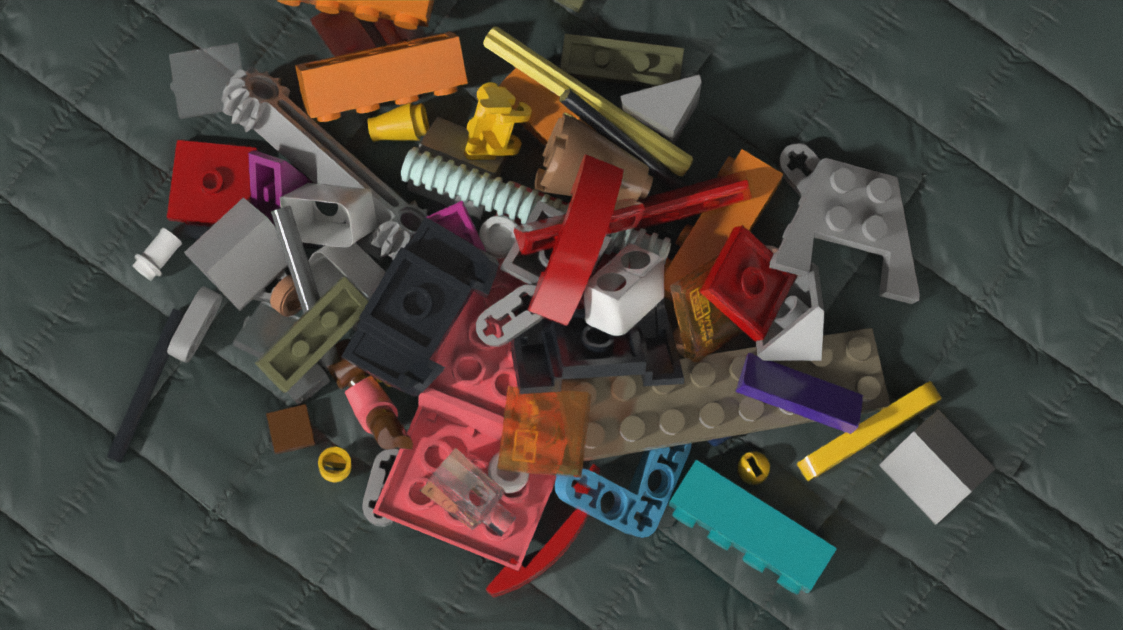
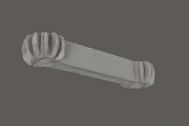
M252 66L247 71L238 69L222 92L221 101L224 104L222 112L232 116V124L244 126L245 132L254 129L315 184L371 189L377 221V228L370 232L373 235L371 244L382 249L381 256L388 255L394 260L400 248H404L407 243H410L422 221L428 216L429 209L419 208L415 200L410 204L406 203L289 99L290 89L280 86L281 78H272L267 70L259 73Z

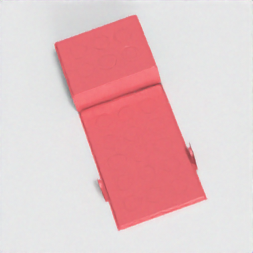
M515 183L514 187L519 188L521 184ZM527 187V189H526V191H528V192H532V190H533V189L528 188V187ZM539 192L538 195L543 197L544 193ZM550 197V200H553V201H555V200L557 199V198H554V197ZM562 201V204L568 205L567 202ZM516 218L515 222L517 225H523L521 224V219ZM614 252L611 255L604 254L596 273L617 254ZM496 258L499 263L496 272L497 276L493 281L488 297L485 298L476 292L472 293L432 360L445 367L444 371L419 395V406L407 432L413 442V449L400 448L372 513L519 571L555 484L556 477L562 467L568 439L558 392L519 394L512 360L511 341L501 347H492L485 344L476 332L477 319L486 309L518 287L529 285L502 271L500 267L505 258ZM626 280L614 291L624 288ZM584 295L581 297L576 309L585 308ZM510 315L501 321H497L493 317L487 320L489 328L485 331L486 336L494 334L497 338L504 335L502 327L511 321ZM527 399H529L528 403H531V401L535 403L536 400V405L527 404ZM523 405L529 406V417L525 418L528 421H521L524 418L522 416H528V414L522 415V413H527L523 412V408H526ZM532 410H539V413H533ZM524 425V427H526L525 425H527V428L522 429L520 428V426ZM517 430L539 432L535 463H529L528 481L522 489L514 493L499 491L496 497L467 472L446 460L457 449L471 465L489 478L488 466L490 460L496 453L502 450L515 449ZM527 432L518 433V441L525 440V443L517 441L516 451L523 453V456ZM537 433L528 434L527 461H534ZM530 442L535 443L533 454L531 452H527L532 451V449L528 450V444ZM482 479L483 482L496 494V491L498 490L494 488L491 483ZM429 482H432L473 519H468L469 517L458 511L456 515L460 518L463 517V521H466L463 524L452 513L422 493L421 490ZM467 520H469V521H471V522H473V523H475V524H477V525H475L474 527H472ZM491 522L504 532L501 537L488 527ZM512 558H514L519 563H517V565H513L508 562Z

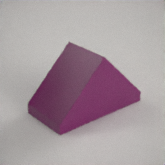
M253 150L248 153L251 204L262 212L275 226L271 211L281 208L279 197L307 183H312V181L287 161Z

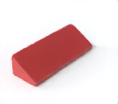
M740 171L649 196L645 199H638V202L643 203L645 210L638 227H635L634 230L638 231L641 228H649L751 200L752 194L746 172Z
M633 199L616 201L606 235L638 227L645 210L643 203ZM566 214L514 227L513 232L521 255L554 248Z

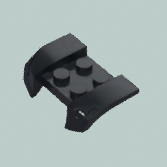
M425 217L410 243H407L404 248H400L359 316L360 322L357 325V331L341 357L395 389L412 396L420 395L444 371L445 367L432 360L472 293L476 292L485 298L488 297L499 266L497 259Z
M528 294L521 297L524 304L513 312L516 317L528 310L532 299ZM663 299L623 335H611L588 325L585 321L584 308L575 309L568 326L543 318L511 341L512 360L519 394L561 392L562 379L641 375L643 386L684 384V375Z

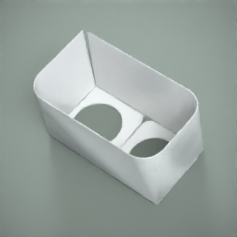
M307 183L279 197L281 208L291 206L301 240L304 243L349 247L377 228L371 189ZM315 201L337 203L338 211L334 216H326L319 211Z
M356 243L349 247L325 245L313 253L308 261L320 297L341 277L345 276L369 301L386 273ZM360 320L352 327L355 331L358 329L357 325Z
M629 243L588 280L584 290L586 323L615 336L627 333L664 298V258ZM626 280L624 288L614 291Z

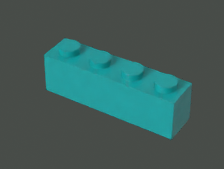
M695 460L669 502V506L674 509L672 516L690 528H693L695 523L709 531L707 538L725 550H728L730 546L744 553L742 560L746 564L762 573L765 568H768L780 576L777 583L796 595L801 590L807 594L812 590L837 549L698 460Z

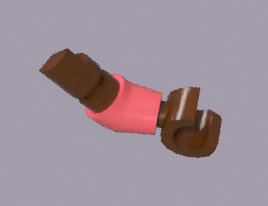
M344 339L337 343L335 346L340 362L326 367L340 390L347 386L349 387L345 394L363 429L367 433L373 434L378 445L383 449L389 450L398 447L412 450L413 442L401 422L397 419V408L388 394L373 376L366 377L365 375L368 373L341 357L351 339Z

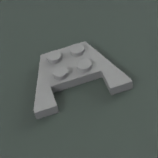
M828 158L819 161L798 203L800 206L782 236L784 239L778 251L772 256L769 268L800 276L809 273L813 240L818 238L882 255L883 266L879 296L909 304L919 301V288L898 177Z

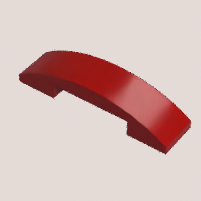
M587 154L584 155L570 192L573 196L546 270L541 272L527 311L568 326L588 283L606 236L619 194L624 169Z
M593 464L589 470L600 475V468ZM578 482L573 487L576 492L587 495L590 491V488H586L578 484ZM576 509L526 568L521 565L519 571L505 566L487 586V593L493 598L521 588L544 573L571 546L582 530L589 514ZM512 558L508 563L517 565L519 562Z

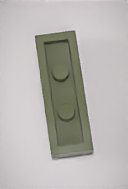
M565 34L560 69L578 79L652 88L680 80L684 48Z
M345 276L341 277L255 364L283 393H286L360 320L359 316L367 305L368 300Z

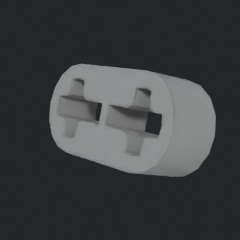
M799 143L791 144L781 153L778 167L779 171L783 173V178L802 197L817 163L821 160L806 145ZM790 155H793L796 159L801 156L805 157L806 160L803 167L809 174L807 177L798 168L792 171L788 168L791 161Z
M523 285L486 309L476 322L478 337L489 346L501 347L540 322L544 317L537 314L532 315L529 311H524L517 317L513 313L524 304L521 299L523 295L528 293L530 297H533L536 286ZM510 315L512 320L503 325L502 331L504 335L497 338L494 334L486 336L485 331L489 328L487 323L489 318L493 317L495 320L501 321Z
M205 286L199 289L170 341L167 351L169 355L185 363L191 360L221 305L223 298L221 294Z
M397 449L384 450L379 453L372 466L363 498L362 510L367 520L375 526L385 527L394 522L385 517L376 518V514L372 513L374 509L370 508L372 502L378 501L385 485L387 473L381 468L382 463H390L392 457L396 458L399 452Z

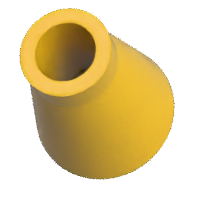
M412 102L401 105L377 117L368 118V129L373 142L380 140L420 141L421 136H424L429 130V122L423 103L414 105Z

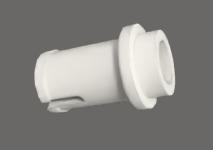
M162 228L142 255H135L136 262L132 266L140 274L152 281L155 276L160 277L162 275L160 269L183 243L167 229Z

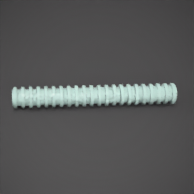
M413 147L408 151L401 170L402 181L414 180V185L420 186L422 183L425 184V189L431 191L433 188H436L438 194L443 195L447 192L452 199H456L457 196L461 197L463 203L472 201L474 207L479 208L480 205L485 206V211L497 210V215L508 214L509 219L514 221L516 218L521 219V224L526 223L539 200L565 214L570 204H562L563 200L559 198L555 201L550 200L551 196L548 194H544L543 197L539 196V191L537 190L528 192L526 191L527 187L523 185L519 188L514 187L515 183L509 181L507 184L503 183V178L496 177L494 180L491 178V174L487 172L484 175H480L479 170L476 168L469 171L465 164H461L458 167L455 166V161L449 159L448 162H444L443 157L440 155L433 158L431 157V152L419 153V148ZM631 228L607 234L612 239L605 254L611 255L612 252L618 254L631 243L664 258L665 264L672 243H670L671 239L668 237L661 240L658 239L659 234L653 233L650 236L646 234L647 230L643 228L640 231Z

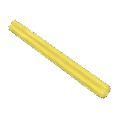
M494 26L485 37L484 46L558 96H561L565 90L571 89L676 175L683 176L693 162L692 156L499 27Z

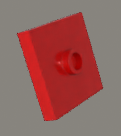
M177 140L167 219L176 222L214 225L243 197L251 203L248 153L253 150L258 151L257 148Z
M741 225L734 227L699 292L754 341H760L765 339L797 275L769 268L774 253Z

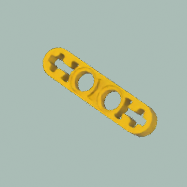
M929 381L860 423L858 429L853 433L845 432L798 462L797 466L806 480L811 481L933 406L942 397L933 383Z

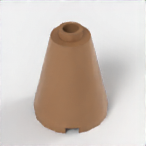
M564 112L562 118L559 117L542 155L545 157L544 166L547 167L546 171L538 168L534 184L536 190L573 196L570 192L583 157L587 154L624 169L617 201L623 199L637 201L638 198L645 199L653 182V176L648 175L649 167L573 115Z

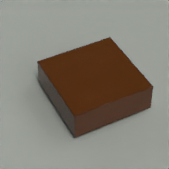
M306 404L266 413L276 455L316 445Z

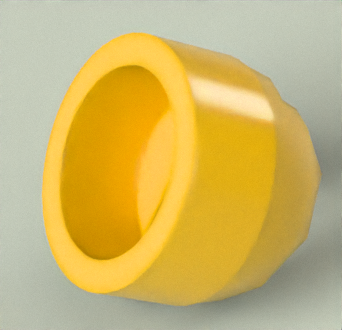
M330 447L324 450L318 459L320 474L327 481L333 483L341 482L347 478L352 467L348 452L340 447ZM325 465L345 469L343 471L326 470Z
M757 451L745 453L737 465L739 478L749 485H758L764 482L770 473V463L767 457ZM751 457H753L762 472V475L758 477L755 476L747 461Z

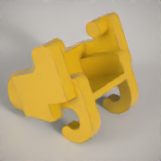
M494 82L485 83L477 91L479 101L475 115L467 124L469 134L464 156L468 160H496L497 156L518 154L522 143L518 137L511 135L514 124L529 121L532 113L531 107L524 102H519L517 111L513 110L511 105L515 103V96L505 87H499Z

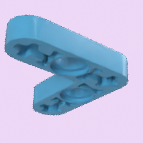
M692 443L677 445L673 449L665 447L644 451L628 490L588 469L568 466L557 475L555 492L563 502L626 534L641 538L649 537L659 525L690 453ZM661 457V460L668 461V464L658 463L657 460ZM657 469L661 474V484L658 489L651 491L648 487V477L651 472ZM575 479L578 484L590 488L588 495L576 492L571 486L572 481ZM607 491H611L614 495V506L609 512L604 513L600 506L601 498ZM641 497L652 498V501L649 504L647 503L648 501L641 500ZM636 512H639V515L643 517L641 524H638L637 520L634 519Z

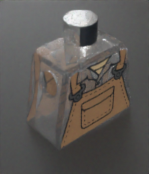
M456 448L443 460L420 489L424 495L471 530H474L483 522L501 537L516 519V516L498 503L505 494V490ZM470 493L478 496L481 503L480 506H476L470 501Z

